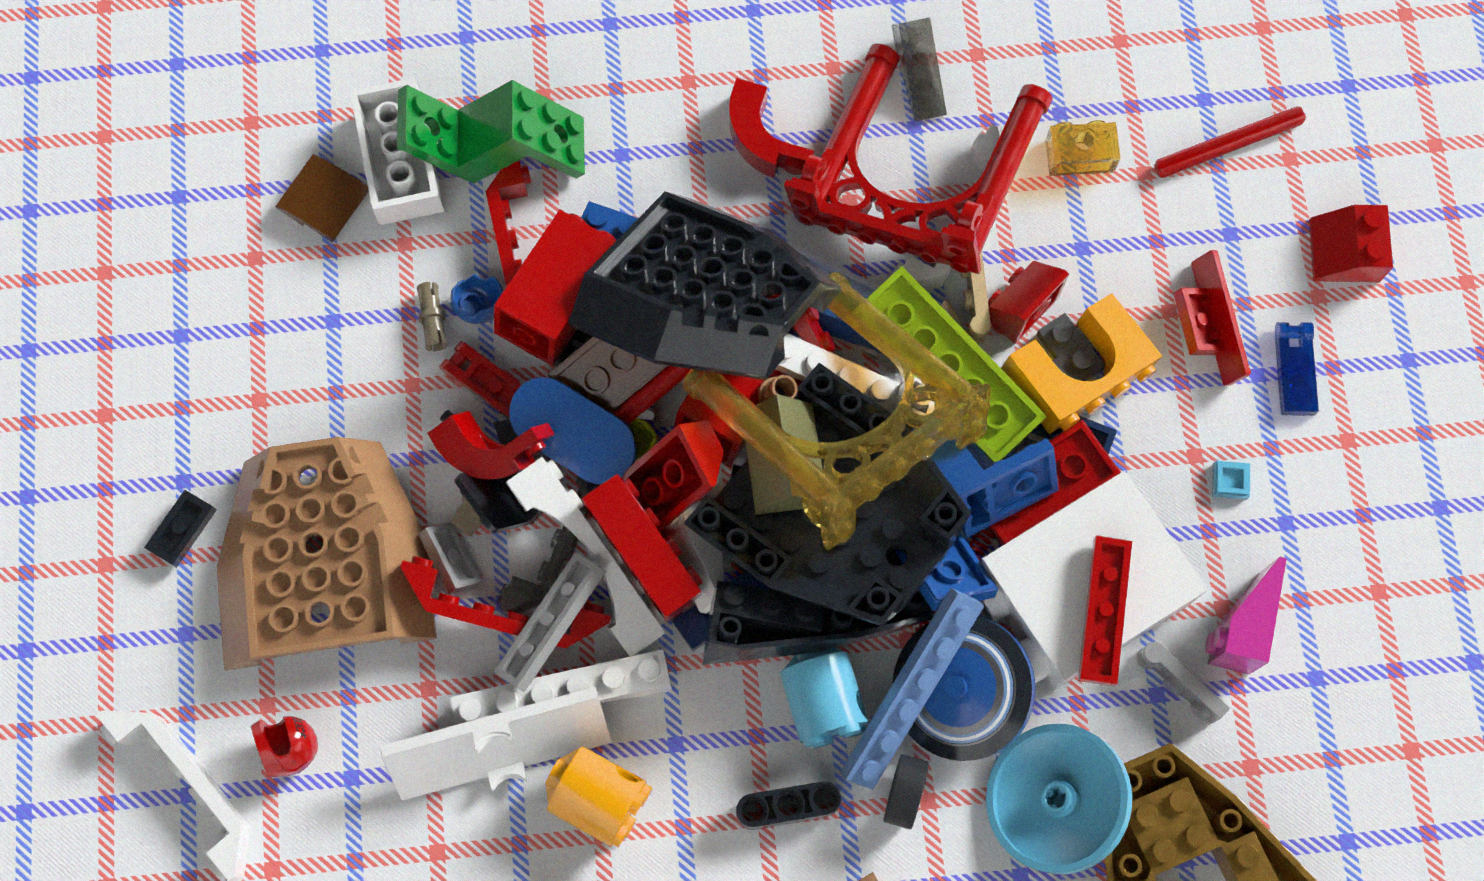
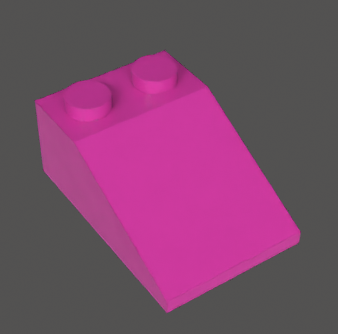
M1278 557L1263 569L1214 629V632L1208 634L1205 653L1209 654V665L1250 675L1269 663L1287 558Z

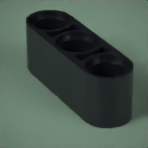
M825 781L751 793L739 800L736 806V817L740 825L748 830H758L827 818L838 810L841 803V793L833 783ZM826 790L833 795L834 805L831 808L821 809L815 804L814 795L818 791ZM790 796L798 802L799 809L795 814L789 816L779 811L778 802L783 797ZM753 802L762 807L763 815L758 821L750 822L743 817L742 809L746 804Z

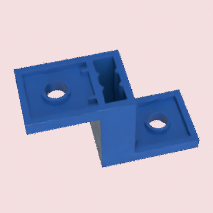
M942 414L931 419L929 422L924 421L919 426L911 429V432L971 511L970 517L961 530L966 538L1059 491L1054 447L1047 438L1036 444L1028 445L1022 451L1005 460L997 461L991 467L983 470Z

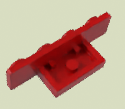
M1210 250L1191 263L1197 288L1182 287L1173 292L1189 355H1215L1223 385L1231 386L1250 376L1251 371L1218 251Z

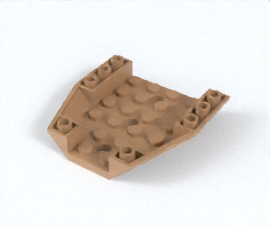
M333 437L272 446L244 462L217 563L225 671L261 666V660L394 639H397L401 644L437 639L435 614L424 610L401 569L402 560L411 562L412 555L429 560L428 553L418 535L423 529L381 442ZM305 470H317V479L314 483L310 485H302L300 483V476ZM313 536L322 537L324 543L321 550L316 553H308L306 551V542ZM318 605H327L330 609L329 617L321 623L313 622L311 616L313 609Z

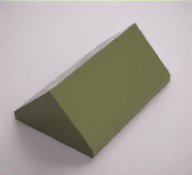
M776 394L742 412L755 515L828 506L812 403Z

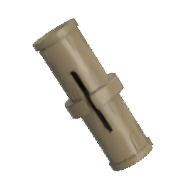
M423 282L417 286L421 310L418 314V319L424 329L425 348L431 351L433 345L434 352L441 351L447 348V341L443 324L446 316L445 311L441 309L439 287L437 283L433 282L431 289L430 282Z

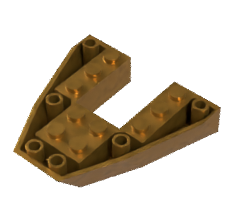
M1172 743L1123 763L1132 789V810L1122 839L1105 858L1108 881H1157L1155 875L1209 851L1212 852L1226 881H1317L1235 794Z

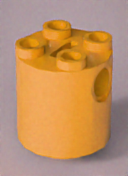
M584 746L559 758L545 782L548 800L547 812L610 847L614 845L618 848L624 838L628 837L636 822V819L631 817V815L637 814L652 791V787L647 785L646 780Z

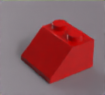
M1354 204L1313 216L1309 219L1313 281L1380 283L1393 269L1388 205Z
M1032 261L1026 269L1020 266L1009 278L1008 282L1010 285L1003 292L998 289L989 298L988 306L991 324L1016 344L1059 299L1069 273L1065 269L1037 261Z

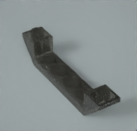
M577 476L576 485H579L576 494L582 501L581 498L596 489L600 484L588 482ZM584 506L579 510L587 520L589 513ZM564 525L562 529L557 528L552 537L550 548L554 550L550 560H544L537 576V580L541 581L539 585L516 576L512 577L510 584L505 583L498 597V603L501 604L500 610L505 616H508L509 611L520 614L539 605L572 558L579 539Z

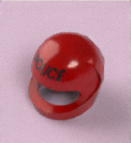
M283 716L281 722L275 725H268L263 720H259L251 725L253 738L268 777H284L299 774L312 763L317 754L318 739L312 726L303 719L294 716Z

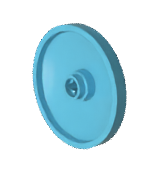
M1047 724L1022 733L1001 752L989 776L986 806L989 822L996 838L1013 858L1038 871L1051 874H1072L1098 864L1119 844L1131 816L1132 789L1122 760L1103 739L1074 725Z

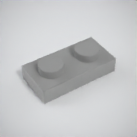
M451 522L426 527L418 534L430 559L433 561L435 569L439 570L438 575L448 595L475 589L482 583Z

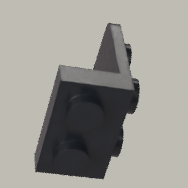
M467 473L459 474L454 479V482L460 489L462 497L470 503L479 516L482 525L492 533L533 524L543 514V512L534 508L525 511L506 484L509 479L518 473L499 479H480L469 476Z

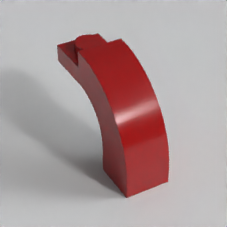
M736 78L730 96L729 118L732 140L740 155L754 169L772 178H775L778 167L783 168L789 174L801 175L807 158L810 155H814V150L778 140L770 135L761 121L767 104L768 87Z
M470 411L451 415L427 433L438 452L450 465L463 473H467L469 476L480 479H499L521 472L535 462L532 456L543 451L547 447L544 442L555 435L550 425L545 423L528 429L507 445H502L492 441L482 432Z

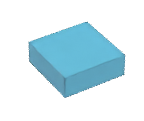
M1215 461L1213 463L1212 497L1247 500L1250 497V463Z

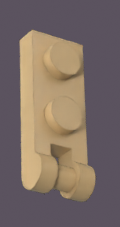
M982 251L980 253V274L972 272L960 273L961 278H966L967 289L963 290L965 310L970 309L971 322L967 333L978 345L985 342L991 326Z

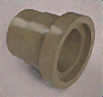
M462 497L463 503L455 512L456 514L450 522L467 535L472 536L482 523L470 503Z

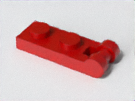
M460 341L454 348L456 352L449 360L444 359L439 368L450 378L455 379L510 420V403L521 384L465 342ZM467 360L471 362V365L464 372L460 367Z

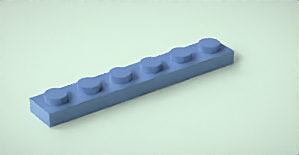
M950 588L841 769L840 773L846 780L872 790L875 788L984 608V605L977 599Z

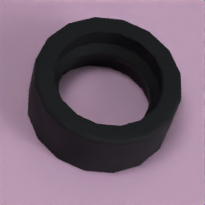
M903 754L900 755L883 822L909 830L912 829L926 781L928 761Z

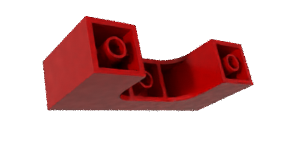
M559 209L494 304V334L553 367L577 331V329L569 326L568 321L584 274L616 242L615 238L607 231H598L587 225L580 216L574 213L568 214ZM775 369L768 378L787 374ZM697 370L699 377L680 405L673 429L678 424L708 420L724 450L721 463L732 468L746 444L742 412L760 403L758 400V389L765 380ZM775 385L776 392L780 387L779 385Z

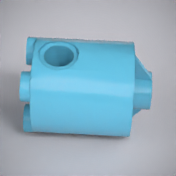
M832 648L816 653L794 655L787 666L780 671V676L800 743H804L805 748L813 746V749L834 743L833 736L836 735L851 738L863 734L869 721L848 653Z

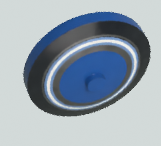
M977 617L908 731L911 738L932 754L956 761L987 758L1001 752L1012 744L1022 733L1031 717L1036 694L1035 676L1031 661L1017 638L996 622ZM929 623L914 633L901 650L894 668L892 685Z

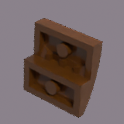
M312 154L275 207L300 225H307L333 243L369 190L366 184L325 159Z

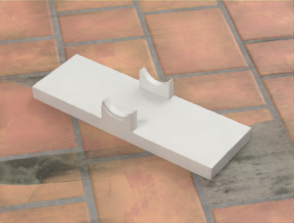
M596 687L381 745V755L401 801L486 777H489L490 788L493 792L498 784L510 778H518L527 782L526 766L565 756L582 746L591 749L612 743Z

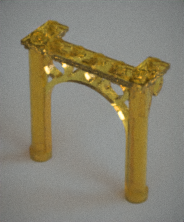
M833 272L828 275L841 286V292L827 308L886 355L897 366L904 381V392L898 406L879 426L861 436L845 441L829 443L807 441L794 437L781 429L719 373L691 369L683 381V389L693 399L701 400L800 492L805 498L802 501V507L808 518L817 527L821 528L823 546L827 550H830L837 543L846 542L853 535L856 528V509L867 500L872 501L876 499L884 487L894 480H901L912 466L920 460L929 459L944 442L956 439V447L962 450L969 443L979 441L987 431L991 386L989 384L981 385L977 383L973 386L851 287V282L840 272ZM914 375L925 386L914 388ZM926 400L935 402V410L928 415H918L911 409L912 403ZM906 421L907 425L915 430L903 438L901 433L905 429ZM884 451V453L871 461V454ZM852 457L862 463L850 473H839L833 468L837 458ZM809 458L825 459L824 469L821 470Z

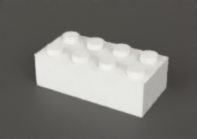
M415 77L350 91L371 206L380 226L445 212L436 166L397 149L398 89L409 85L419 90Z

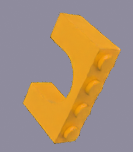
M1113 293L1088 307L1076 323L1099 352L1103 363L1106 365L1103 378L1095 381H1080L1067 376L1055 365L1036 339L1010 354L1001 367L1047 416L1041 424L1049 434L1060 427L1063 431H1066L1080 420L1079 415L1086 411L1089 415L1095 413L1106 404V398L1111 395L1115 399L1122 396L1132 387L1130 383L1136 379L1142 383L1157 371L1154 366L1162 358V354Z

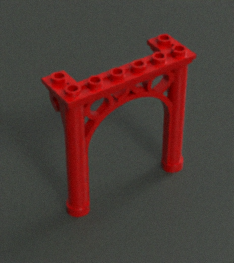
M879 43L872 44L865 57L866 64L821 157L810 155L803 166L801 179L792 177L791 181L786 180L784 183L795 219L807 226L815 224L825 227L836 235L848 234L857 237L866 244L872 245L877 243L887 246L898 254L907 252L919 256V258L928 263L934 264L939 262L946 264L960 273L972 272L979 275L981 271L980 253L1042 115L1047 113L1051 105L1052 95L1038 85L1026 84L1022 86L984 172L977 182L965 192L947 200L931 203H914L899 200L882 193L871 185L860 171L857 161L861 140L900 60L898 53L891 47ZM847 162H849L853 177L839 181ZM860 189L865 195L864 200L855 206L838 201L840 195L849 190ZM872 201L875 202L876 210L884 216L883 219L867 214L872 208ZM942 215H947L955 223H949L948 227L943 226L941 233L927 227L931 219ZM916 217H919L920 230L901 225L909 221L916 222Z

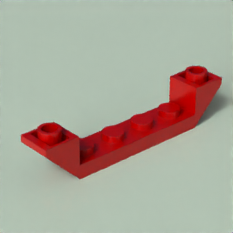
M520 160L501 169L485 191L506 287L522 265V259L515 260L513 251L519 248L515 229L509 230L507 220L513 218L509 200L528 196L526 184L532 183L528 165H521Z
M413 555L411 562L402 560L401 569L426 612L516 636L520 634L529 620L530 616L512 611L508 612L507 617L493 614L495 607L474 602L473 608L458 605L459 597L440 592L438 599L432 598L439 573L438 569L432 568L433 561ZM585 602L584 608H581L571 623L569 634L564 633L556 646L568 648L609 624L612 616L604 614L606 607Z

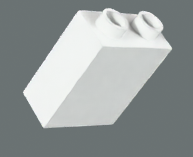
M1125 471L981 560V564L998 588L995 598L979 601L984 605L981 614L984 618L994 622L1004 618L1028 654L1034 670L1035 683L1044 679L1052 692L1076 678L1079 674L1093 539L1096 535L1132 541L1121 648L1188 607L1208 590Z

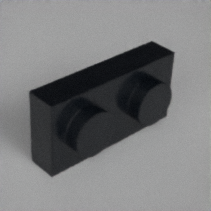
M184 490L144 548L177 568L217 509Z

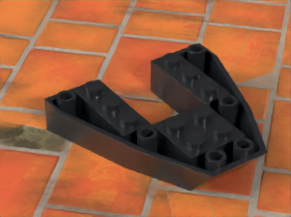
M733 464L729 480L740 469V465ZM835 508L830 511L828 517L834 523H843L848 519L849 514L843 508ZM895 550L890 551L886 555V559L891 565L900 566L903 564ZM717 580L710 604L702 665L816 653L885 636L931 620L932 609L920 590H918L903 610L886 624L879 626L778 591Z

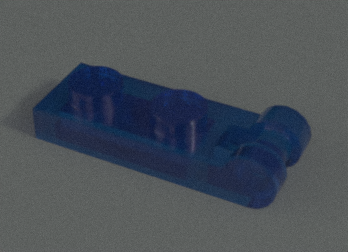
M1277 322L1274 334L1281 415L1315 416L1319 412L1313 348L1314 325L1312 322H1300L1299 325ZM1289 339H1298L1299 347H1290Z

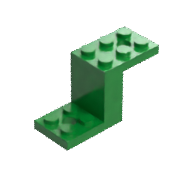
M514 80L503 84L459 110L409 85L398 89L397 149L473 184L526 156H530L575 179L585 175L584 117Z

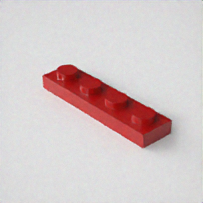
M1097 535L1093 539L1078 681L1112 687L1118 685L1132 541Z

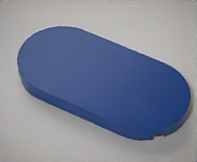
M540 377L525 382L515 392L509 409L510 422L515 433L520 436L532 427L548 423L555 435L544 442L547 447L541 453L582 479L595 484H603L616 474L621 478L625 471L635 463L637 445L631 427L624 420L557 379Z

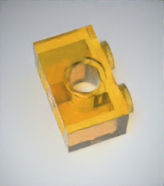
M1095 120L1087 124L1076 125L1070 122H1061L1049 128L1045 140L1049 176L1115 172L1121 159L1116 122L1106 123L1102 120ZM1076 144H1085L1089 149H1080Z

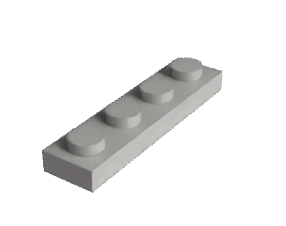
M575 552L496 667L494 673L522 692H525L606 571L596 563Z

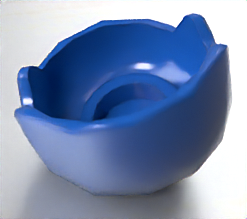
M473 274L466 280L457 282L451 290V308L463 321L471 324L491 321L494 318V304L503 293V287L494 276L482 279L477 274Z

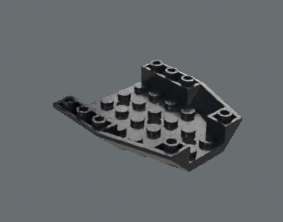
M664 191L584 274L568 323L572 328L654 364L766 380L785 358L784 336L809 307L824 312L841 292V286L772 230L691 198ZM658 247H661V248L658 249V250H648V249H656V248H658ZM716 270H719V271H720V272H718V273H716V274H706V273L714 272V271H716ZM775 294L780 295L779 297L774 298V299L765 298V297H771V296H773V295H775Z
M818 363L799 385L797 394L798 400L812 403L828 506L755 515L747 459L714 499L706 495L684 521V525L768 588L883 626L906 607L944 559L970 517L971 511L904 421L827 367ZM835 508H843L848 512L849 517L843 523H834L828 517L830 511ZM892 550H901L906 554L907 560L900 566H894L887 561L886 555Z

